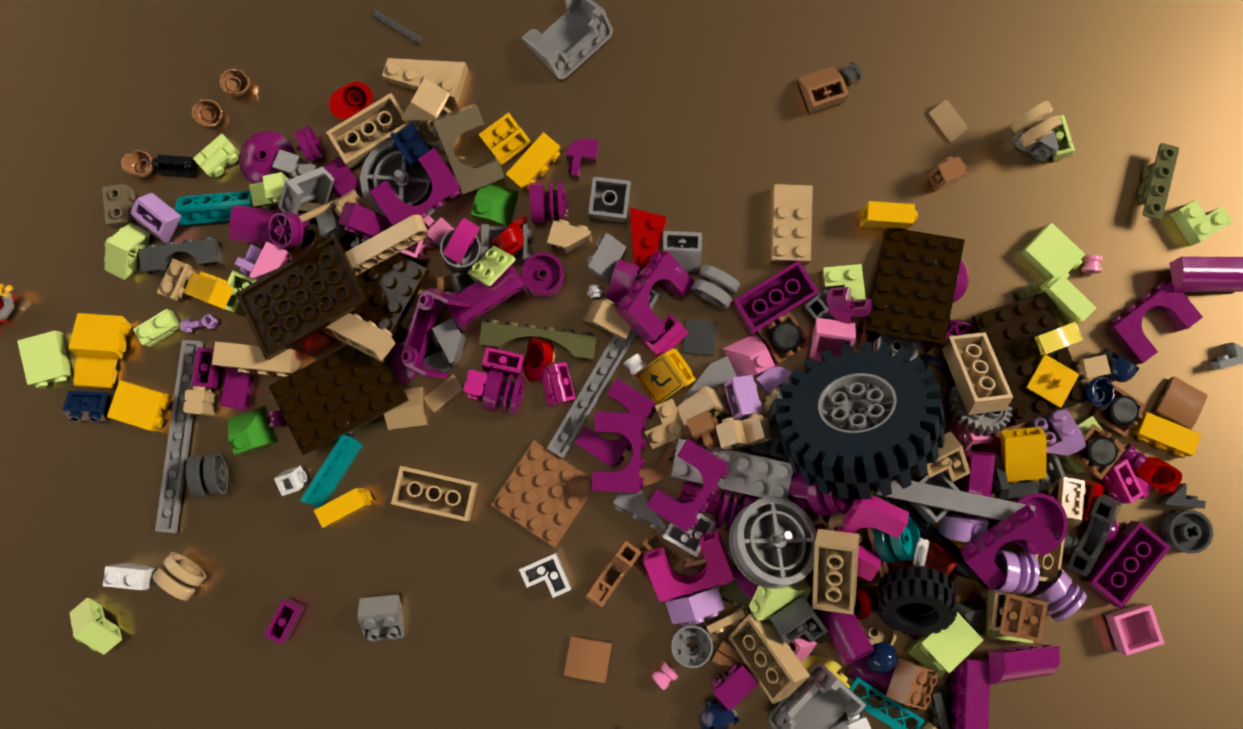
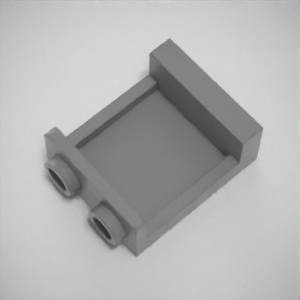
M322 166L285 181L278 207L283 213L292 212L297 215L300 205L311 200L318 199L322 205L327 204L334 178Z
M481 224V258L492 248L490 245L492 240L500 235L508 226L490 227L489 224ZM523 224L522 229L524 243L517 252L512 254L516 259L512 265H523L532 256V248H529V241H532V229H528L527 224Z

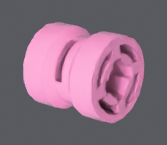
M666 662L661 666V670L655 671L651 675L663 690L669 687L670 681H675L679 677Z

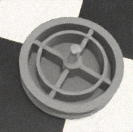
M393 139L381 143L370 152L363 163L360 175L361 190L364 198L376 213L385 217L386 215L369 192L382 182L389 181L399 198L412 206L424 203L432 192L431 178L422 164L417 168L411 165L408 166L402 159L403 154L400 149L397 150L391 143ZM431 208L427 211V213L430 216L436 210H434V208Z
M766 497L745 507L736 516L729 534L730 551L736 566L750 581L765 588H784L804 579L812 571L817 532L810 517L797 504L780 497Z

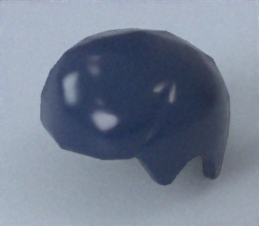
M1107 377L1094 378L1085 387L1086 399L1094 407H1107L1114 399V385L1107 381Z
M884 642L873 644L874 652L866 657L868 667L873 672L880 674L892 671L897 663L895 648L891 644Z

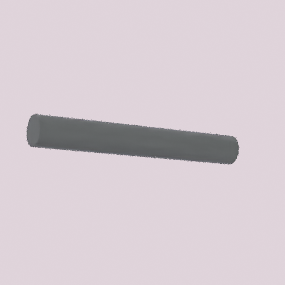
M377 10L373 12V17L419 45L423 42L422 37Z

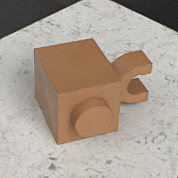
M707 410L686 420L691 434L698 444L704 442L709 451L717 448L712 437L718 435L715 425H718L719 422L715 415L711 416Z

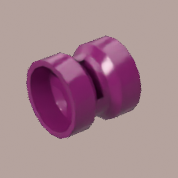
M1128 444L1124 447L1126 450L1118 459H1127L1132 470L1135 471L1145 462L1146 456L1143 453H1138L1132 444Z

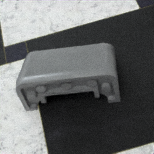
M566 0L565 5L568 11L541 34L538 30L532 29L522 37L525 45L559 79L568 77L608 41L613 34V28L604 9L592 0Z
M819 663L808 672L810 676L788 698L783 699L772 710L768 721L773 729H830L845 712L849 716H855L862 711L866 704L825 665Z

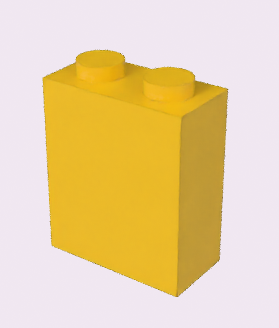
M868 201L861 209L860 228L907 230L917 221L918 211L915 210V204Z
M77 313L69 349L76 356L122 359L123 352L126 351L127 335L131 331L130 323L123 316Z
M119 380L107 417L150 431H158L164 423L163 415L170 405V395Z
M1041 427L1000 430V455L1008 482L1017 483L1023 480L1038 481L1039 479H1046V433Z
M355 488L315 509L314 513L322 528L332 527L373 505L371 502L373 497L368 489Z

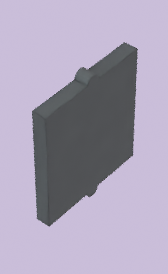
M686 319L685 329L688 334L684 337L683 353H692L700 356V354L714 356L717 322H708L700 319V321Z

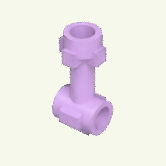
M206 314L200 320L191 321L190 318H184V320L180 321V329L182 332L186 331V333L192 332V328L204 326L207 329H214L219 322L212 314Z

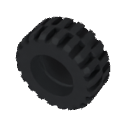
M911 565L907 568L903 566L897 570L893 569L881 579L878 585V615L888 627L891 626L893 630H899L903 634L910 633L919 636V634L930 635L931 633H940L942 629L946 630L952 625L957 616L956 587L943 572L939 573L934 568L928 569L926 566L915 567V565Z

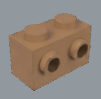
M952 156L943 159L929 174L935 190L939 191L957 183L967 174V166L963 160L961 161L959 156L954 159Z

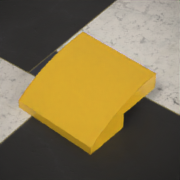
M509 112L478 134L501 165L531 144L529 138Z
M676 348L663 354V357L685 387L698 380Z
M77 356L74 386L113 389L118 374L115 369L118 359Z

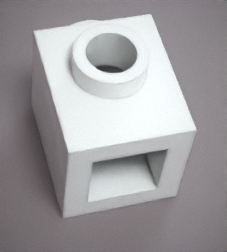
M301 465L285 470L274 478L282 496L299 491L308 483L307 475L302 470Z

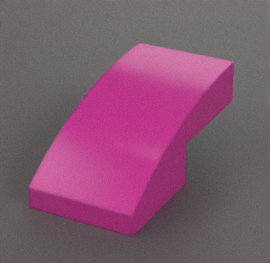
M463 218L449 240L443 254L460 264L469 246L473 244L480 227Z

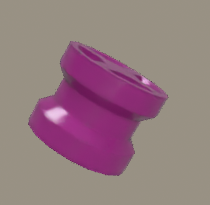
M280 410L268 412L270 417L269 427L288 426Z

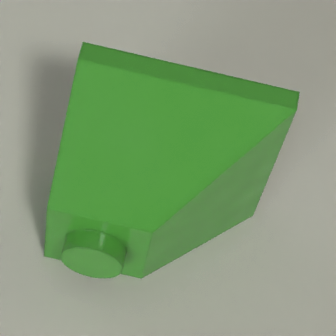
M489 184L480 187L475 196L471 212L472 218L495 225L509 226L512 223L519 191Z
M265 406L228 419V438L234 455H244L278 442L273 427H269L270 419Z

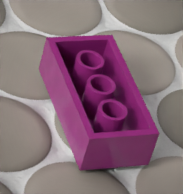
M798 260L737 297L731 304L752 336L771 322L819 294V291Z
M1130 521L1115 542L1110 545L1097 561L1092 573L1087 575L1083 581L1112 606L1123 608L1171 547L1141 522Z
M966 657L951 671L952 677L949 683V691L952 694L951 701L948 703V711L950 713L949 729H988L990 702L989 661Z

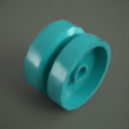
M908 517V524L899 538L876 528L874 529L875 549L882 561L891 563L900 560H914L918 539L921 537L918 526L912 517Z

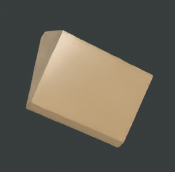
M424 77L402 115V121L436 120L449 97V93Z
M423 387L404 389L410 401L384 414L388 430L427 425Z

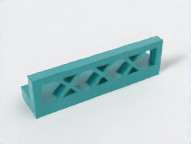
M250 191L178 197L174 211L181 215L179 225L230 221L234 205L253 207Z
M348 434L341 436L300 501L309 503L316 508L325 505L364 444Z
M857 676L855 677L849 689L854 691L858 683L865 687L866 695L858 696L866 704L863 710L893 729H910L906 726L904 720L910 717L918 720L913 729L921 728L925 721L923 718L893 699L886 697L885 694ZM879 695L882 698L883 706L875 707L872 705L870 697ZM896 706L899 709L900 716L893 718L889 716L887 708Z

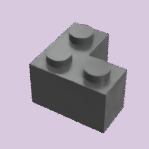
M804 596L795 599L790 605L777 611L775 615L770 617L778 633L787 644L803 634L813 642L828 632Z

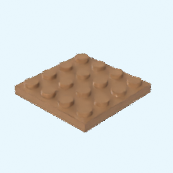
M533 441L491 505L555 548L592 493V478L536 441Z

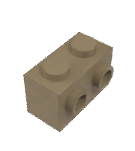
M125 184L102 187L105 224L112 228L125 227L129 223L136 225L135 219L130 213L134 205L133 201L135 200L133 189Z

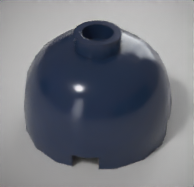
M1104 348L1100 356L1106 355L1111 374L1103 376L1107 377V381L1113 383V381L1127 382L1140 369L1107 348Z
M717 700L706 704L707 708L701 712L699 720L701 729H728L730 723L733 722L736 725L740 722L734 708L729 711L722 702L718 703Z

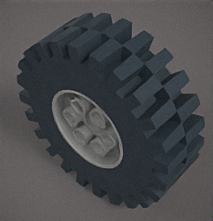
M862 342L859 353H852L850 344L841 345L842 356L834 357L830 349L821 352L823 363L819 365L812 358L804 362L806 374L795 369L790 375L792 385L784 383L781 388L782 398H777L776 407L778 414H776V420L788 461L790 460L793 471L797 475L801 473L803 481L810 487L817 481L819 491L827 495L836 485L839 498L849 499L852 488H858L860 499H871L870 487L879 486L882 496L892 494L891 481L894 480L903 489L912 485L910 471L922 478L928 472L927 461L933 464L936 463L939 458L938 447L943 448L945 442L944 431H946L941 390L939 383H936L935 374L931 369L925 370L924 361L919 357L910 361L909 352L902 348L893 356L891 346L881 343L877 353L872 352L870 342Z

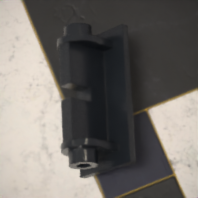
M158 155L157 158L153 159V165L157 167V174L194 176L196 161L193 157Z

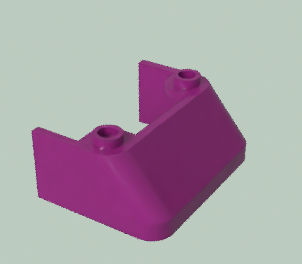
M511 264L490 287L477 281L457 294L455 292L451 294L470 303V308L445 304L458 327L467 333L468 329L465 325L522 289L526 295L529 291Z
M428 288L419 297L401 354V360L405 366L424 376L448 378V374L423 362L432 334V328L434 327L441 302L469 308L471 304L439 289Z

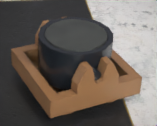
M791 311L758 331L777 364L811 344Z
M1114 385L1115 396L1112 403L1107 407H1096L1091 416L1116 434L1126 438L1130 430L1138 426L1139 423L1137 421L1143 418L1142 411L1146 405Z
M1092 424L1083 435L1087 448L1069 456L1098 480H1102L1126 449L1118 444L1119 440L1117 438L1111 437V433L1103 431L1095 424Z

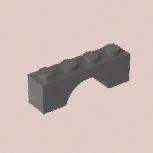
M204 237L202 241L188 239L180 244L167 242L164 243V246L158 247L157 245H146L145 248L138 249L141 272L148 275L165 273L172 258L175 259L181 255H192L197 263L203 267L223 265L221 242L214 239V237Z
M1104 494L1097 498L1090 514L1091 518L1087 530L1074 550L1067 568L1085 577L1092 573L1121 509L1122 502Z

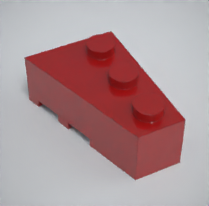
M630 207L633 264L640 266L639 272H641L649 263L650 257L659 251L667 217Z

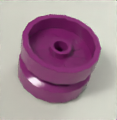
M545 252L536 253L530 256L523 264L522 280L528 291L534 296L549 298L559 293L565 281L564 269L559 259L552 254ZM544 272L547 274L544 278L540 277Z
M817 481L811 487L808 485L809 503L817 515H844L853 510L852 504L856 498L855 488H852L849 499L839 498L836 485L829 495L819 491Z

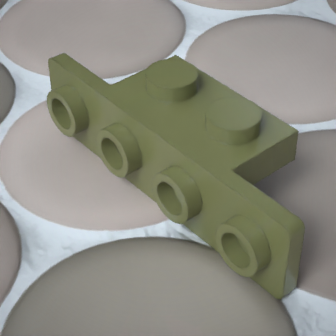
M1161 143L1155 162L1145 167L1142 175L1144 181L1138 191L1140 196L1139 202L1145 204L1143 216L1156 220L1163 219L1179 147Z

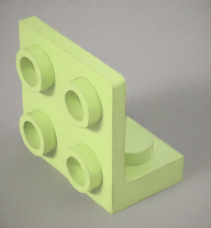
M493 246L467 273L475 283L480 281L490 287L516 259L512 255Z

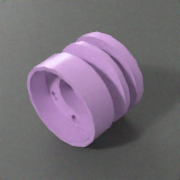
M998 549L995 560L1000 564L1007 578L1005 582L992 590L995 592L1031 594L1036 589L1040 577L1039 564L1035 555L1026 551Z
M1063 569L1060 570V577L1055 583L1039 581L1036 589L1031 593L1033 599L1048 602L1046 613L1050 614L1051 618L1056 622L1063 621L1074 614L1085 602L1087 595L1083 590H1080L1077 584L1071 585L1072 579Z

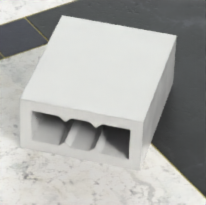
M131 563L105 566L103 586L134 590L159 587L153 579V574L161 566Z

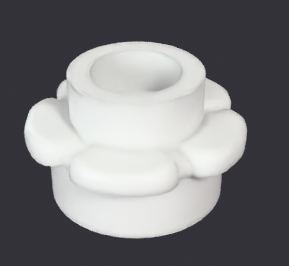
M591 285L587 292V295L592 300L602 299L606 294L604 287L601 285Z

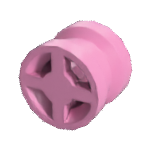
M1084 255L1082 257L1084 265L1081 267V272L1089 274L1101 273L1100 262H1102V256Z

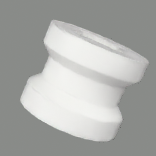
M639 353L623 363L625 367L630 369L632 376L647 366L646 362L641 360Z

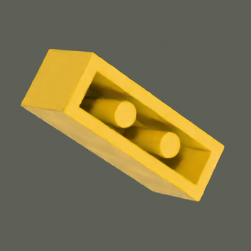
M543 132L506 173L507 179L525 193L529 190L530 182H536L539 176L543 177L549 170L548 166L552 162L558 161L561 157V147Z
M200 271L199 274L192 272L183 293L225 310L234 288L227 285L228 281Z
M1142 412L1143 418L1137 421L1139 424L1133 428L1131 433L1137 436V440L1144 443H1154L1156 448L1164 451L1169 449L1173 451V455L1181 458L1194 456L1202 434L1151 413Z

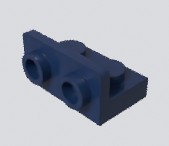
M412 122L398 133L392 132L390 134L393 139L391 143L397 150L400 149L403 154L402 159L408 166L419 167L421 163L418 158L431 150Z
M68 391L62 411L73 422L91 421L97 423L107 421L108 417L105 414L109 395L107 392Z

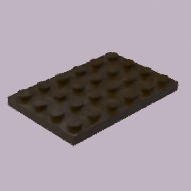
M887 228L872 298V308L865 333L944 347L965 239L905 229Z
M347 232L348 234L340 239L345 252L367 241L350 232ZM395 254L357 275L369 302L350 312V314H357L364 321H371L378 328L387 329L391 332V337L393 338L430 270L399 254Z
M336 235L313 247L302 259L286 263L236 293L266 360L276 357L369 302Z
M1046 292L972 316L977 332H986L1013 395V399L1008 406L1013 408L1010 413L1012 414L1011 420L1014 426L1088 401L1079 376L1061 408L1026 388L1044 356L1041 355L1034 337L1060 328ZM1068 347L1046 354L1078 373Z
M350 345L268 386L304 456L410 401L387 355L382 361H379Z

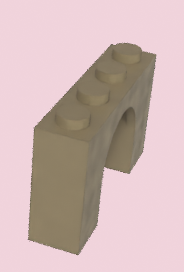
M475 103L432 120L434 125L431 126L434 137H439L441 144H438L442 155L446 154L448 161L445 163L461 185L460 191L462 194L505 178L496 157L476 165H466L461 163L455 156L454 146L457 138L462 133L484 124Z

